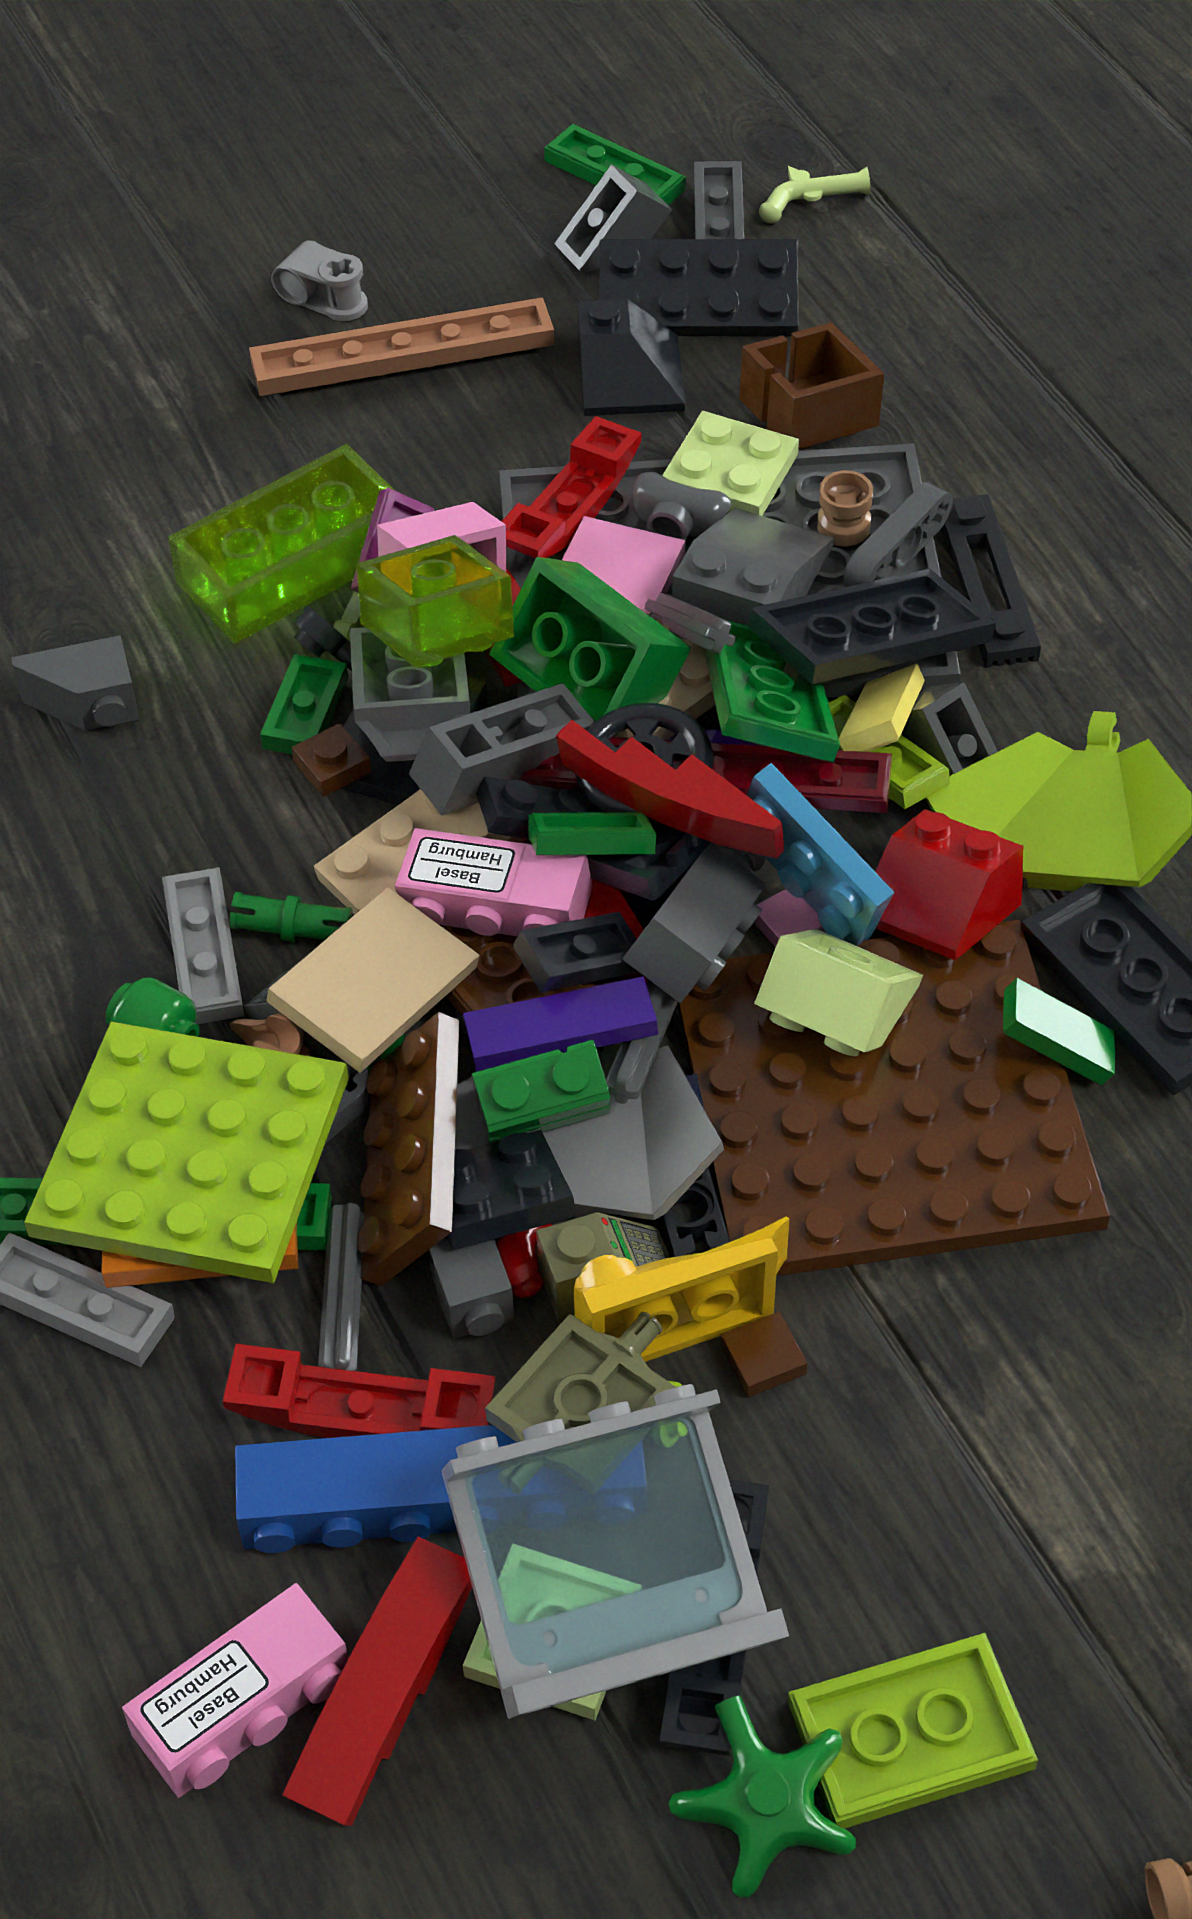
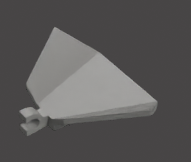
M621 1043L606 1045L603 1051H597L605 1079L609 1074ZM668 1045L658 1049L637 1099H628L627 1103L621 1104L615 1102V1097L610 1094L609 1114L543 1132L573 1194L576 1218L598 1212L655 1220L668 1212L724 1150L718 1133ZM472 1076L457 1084L455 1149L467 1150L489 1144L475 1097Z

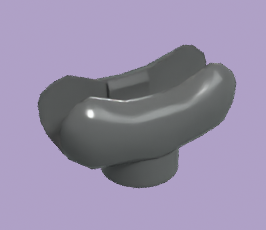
M645 472L638 475L633 487V510L641 520L647 522L648 531L686 540L687 536L697 538L717 521L723 519L732 505L731 499L721 491L683 485L655 472Z

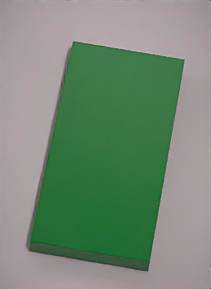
M728 621L731 623L729 634L736 636L732 647L724 645L720 653H713L704 648L722 735L834 763L840 742L823 683L811 684L747 625Z

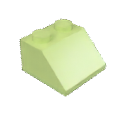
M812 929L780 936L754 1004L771 1011L769 1019L777 1025L798 1032H803L804 1028L808 1027L826 1035L824 1044L831 1049L846 1055L858 1056L860 1051L865 1053L883 1045L918 989L923 975L823 931Z

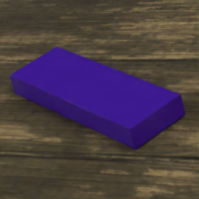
M644 976L463 1013L476 1072L557 1049L565 1053L568 1046L590 1040L594 1041L597 1048L658 1035L657 1019Z

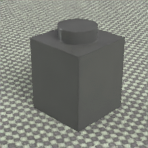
M447 1237L428 1250L431 1277L453 1339L470 1334L474 1336L487 1335L498 1330L504 1324L514 1322L512 1287L494 1239L452 1250Z

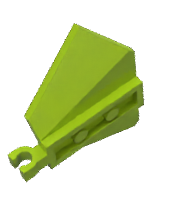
M1093 711L1088 726L1085 751L1073 750L1040 732H1036L949 776V785L925 798L932 812L943 813L950 819L980 830L994 832L1001 838L1023 845V878H1026L1028 888L1074 892L1088 883L1142 887L1153 880L1192 836V793L1149 739L1116 753L1121 740L1119 732H1112L1117 722L1115 712Z

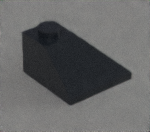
M628 299L578 301V345L584 416L685 411L678 335Z

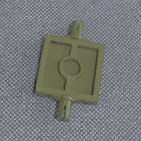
M640 1312L638 1318L622 1336L616 1338L596 1332L569 1314L485 1407L486 1420L517 1443L525 1440L522 1430L539 1423L562 1419L566 1430L591 1423L588 1413L607 1405L628 1401L631 1412L656 1406L653 1397L655 1394L676 1387L652 1371L641 1357V1353L662 1332L661 1324L654 1317L649 1321V1313ZM650 1429L505 1467L497 1474V1479L506 1490L510 1486V1493L519 1495L542 1467H545L548 1470L559 1472L593 1496Z

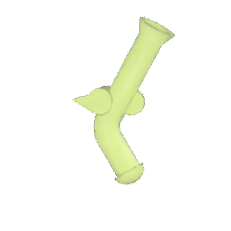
M788 166L790 181L780 184L773 190L767 201L761 204L759 215L764 222L774 224L781 219L782 211L788 202L792 200L806 199L807 201H817L822 196L861 192L870 196L868 168L865 167L858 173L810 178V174L807 171L797 170Z

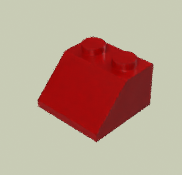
M923 810L891 835L875 871L895 892L876 929L956 961L1022 905L1024 846L1001 838L994 832L980 830L950 819L943 813Z

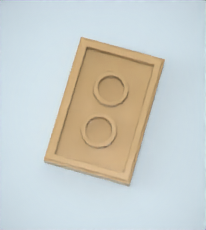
M387 887L268 989L266 1002L361 1073L477 968L480 955Z

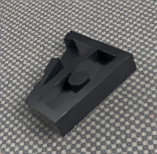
M652 820L650 823L656 833L655 854L587 855L591 879L610 885L614 889L624 890L654 901L677 880L711 842Z

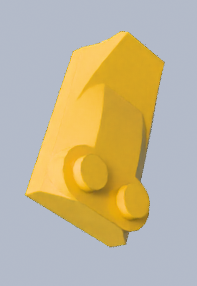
M786 1216L749 1235L703 1253L657 1260L635 1267L633 1261L627 1258H617L614 1255H603L594 1258L583 1267L581 1275L575 1281V1317L596 1332L620 1338L638 1318L640 1312L649 1313V1321L652 1317L656 1318L663 1330L641 1353V1357L646 1362L721 1336L722 1333L774 1314L776 1275L787 1259L789 1218Z

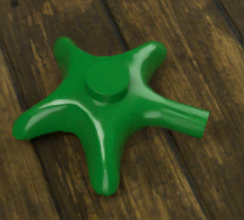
M740 1695L715 1706L716 1712L732 1748L734 1759L732 1771L724 1780L712 1786L680 1791L673 1794L668 1806L671 1813L680 1819L717 1824L730 1828L738 1835L740 1855L732 1880V1891L739 1898L750 1897L759 1887L769 1865L787 1847L806 1846L837 1855L850 1854L856 1848V1838L848 1830L824 1817L814 1806V1791L821 1777L841 1751L843 1739L839 1731L829 1728L820 1732L811 1741L797 1750L785 1754L773 1753L764 1746L757 1736Z

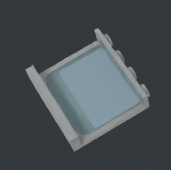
M693 1384L675 1387L655 1394L653 1397L656 1406L633 1412L630 1410L628 1401L607 1405L588 1413L591 1423L566 1430L562 1419L539 1423L522 1430L524 1441L502 1447L498 1446L495 1436L468 1442L455 1448L458 1458L450 1460L441 1470L508 1719L789 1637L782 1609L767 1612L709 1411L721 1403L717 1389L696 1395Z

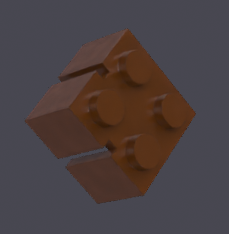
M832 322L792 333L788 380L785 378L788 340L783 335L742 346L739 399L761 422H767V428L770 431L799 439L798 449H807L818 443L839 437L852 436L857 432L879 426L884 373Z

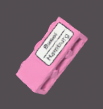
M414 828L395 888L399 896L438 925L470 929L475 933L486 936L497 933L518 936L521 930L583 919L593 884L587 855H536L531 844Z
M295 1583L125 1704L122 1710L132 1737L176 1796L180 1798L193 1787L195 1789H202L214 1783L227 1770L229 1761L252 1744L254 1746H261L271 1741L284 1729L288 1718L309 1702L317 1704L328 1699L348 1660L346 1644L300 1586Z

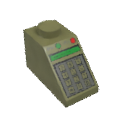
M598 1212L536 1230L537 1254L540 1264L538 1271L544 1279L543 1284L558 1323L564 1321L569 1314L575 1317V1281L581 1275L583 1267L594 1258L603 1255H614L617 1258H627L633 1261L635 1267L670 1258L658 1228Z

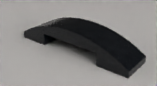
M729 1479L756 1575L758 1576L769 1485ZM700 1482L692 1532V1549L687 1578L719 1569L724 1562L702 1482ZM747 1650L670 1672L659 1745L730 1756L731 1745L715 1706L722 1701L740 1695Z

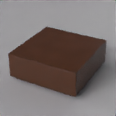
M780 1311L721 1334L720 1345L747 1397L807 1375L808 1363Z

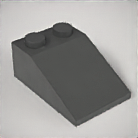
M734 508L723 519L717 521L694 539L673 574L672 596L724 620L748 626L752 607L806 596L834 545V538Z

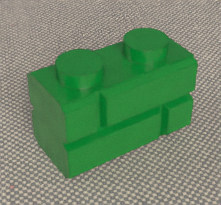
M593 1040L568 1046L565 1053L557 1049L472 1073L473 1089L489 1144L500 1141L513 1133H530L538 1130L546 1132L610 1113L611 1097Z

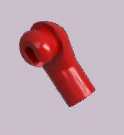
M552 1224L507 1235L497 1241L496 1246L510 1281L513 1296L527 1299L536 1295L542 1289L544 1279L538 1271L540 1264L535 1251L537 1247L536 1230L552 1226Z

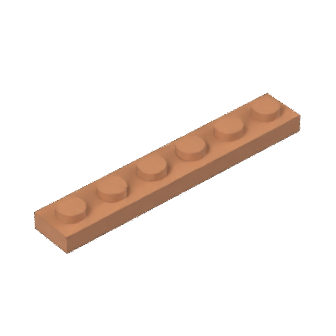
M542 297L250 347L249 351L259 396L361 378L383 376L407 370L434 367L453 362L481 359L505 353L526 351L555 345L554 328Z

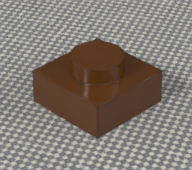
M340 723L292 747L294 763L322 797L371 773L369 756Z

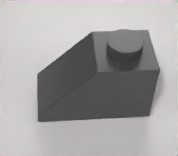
M611 165L554 244L579 271L588 273L600 268V239H651L672 209L645 182Z
M121 635L11 657L21 700L24 704L84 731L139 720Z
M964 682L929 686L919 692L901 735L949 768V776L998 752Z

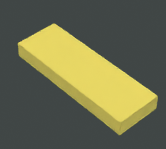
M917 663L866 682L839 736L840 746L843 751L869 752L899 740L925 681Z

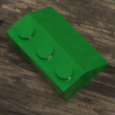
M536 557L489 655L535 692L563 683L595 722L612 710L626 705L659 703L667 697L691 647L580 563Z

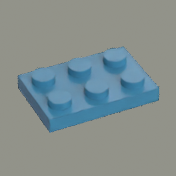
M770 763L753 777L747 792L749 798L782 822L784 852L777 859L764 857L778 871L779 879L786 890L797 898L802 897L817 912L819 922L828 934L858 946L861 942L871 937L895 892L784 775Z

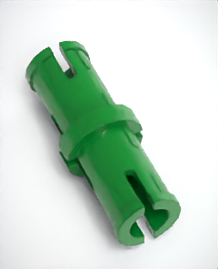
M235 892L231 906L236 907V909L255 911V914L247 915L230 912V929L281 934L283 941L295 942L296 937L325 941L340 928L327 926V922L345 924L352 918V908L301 903V897L287 895L286 900H279Z

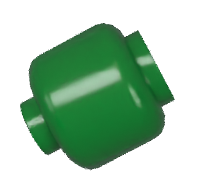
M152 977L141 978L134 983H125L113 995L106 1010L105 1018L108 1025L111 1022L184 1035L199 1036V1026L195 1024L197 1013L194 1001L186 994Z

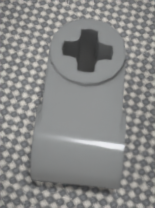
M307 240L302 242L271 274L274 289L285 301L322 313L333 320L351 321L361 317L368 309L367 296L361 291L360 279L363 276V265L360 259L354 255L343 254L326 248L315 241Z

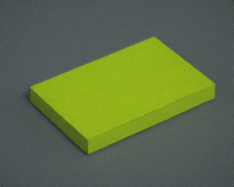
M985 1633L788 1692V1705L803 1746L820 1732L829 1728L839 1731L843 1739L840 1753L821 1777L818 1786L831 1822L844 1829L1036 1769L1037 1756Z

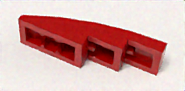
M571 720L556 734L562 765L618 802L645 814L661 824L718 845L775 859L784 852L782 822L693 754L675 770L632 736L614 752L574 720Z
M417 1537L349 1656L282 1794L283 1796L344 1826L353 1825L381 1759L389 1760L418 1693L425 1695L472 1589L465 1557Z

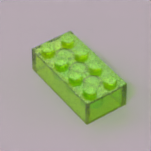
M346 443L168 536L176 583L235 644L353 580L378 494L386 487L394 489Z

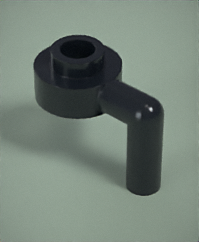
M306 604L292 621L301 628L294 638L318 658L327 650L340 662L347 663V668L352 671L351 642ZM390 617L383 624V626L398 625Z

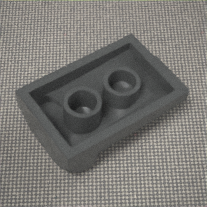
M461 621L350 628L355 723L368 736L385 761L415 760L429 727L470 714Z

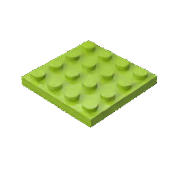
M111 1022L24 1221L28 1236L274 1283L349 1079L347 1063Z

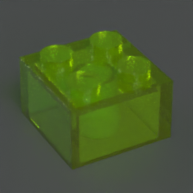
M456 535L356 563L361 624L415 668L435 666L440 664L445 658L467 651H483L490 648L493 643L514 637L511 576Z

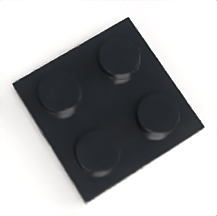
M542 1130L530 1133H513L500 1141L467 1150L455 1149L452 1232L447 1235L452 1250L577 1216L573 1194Z

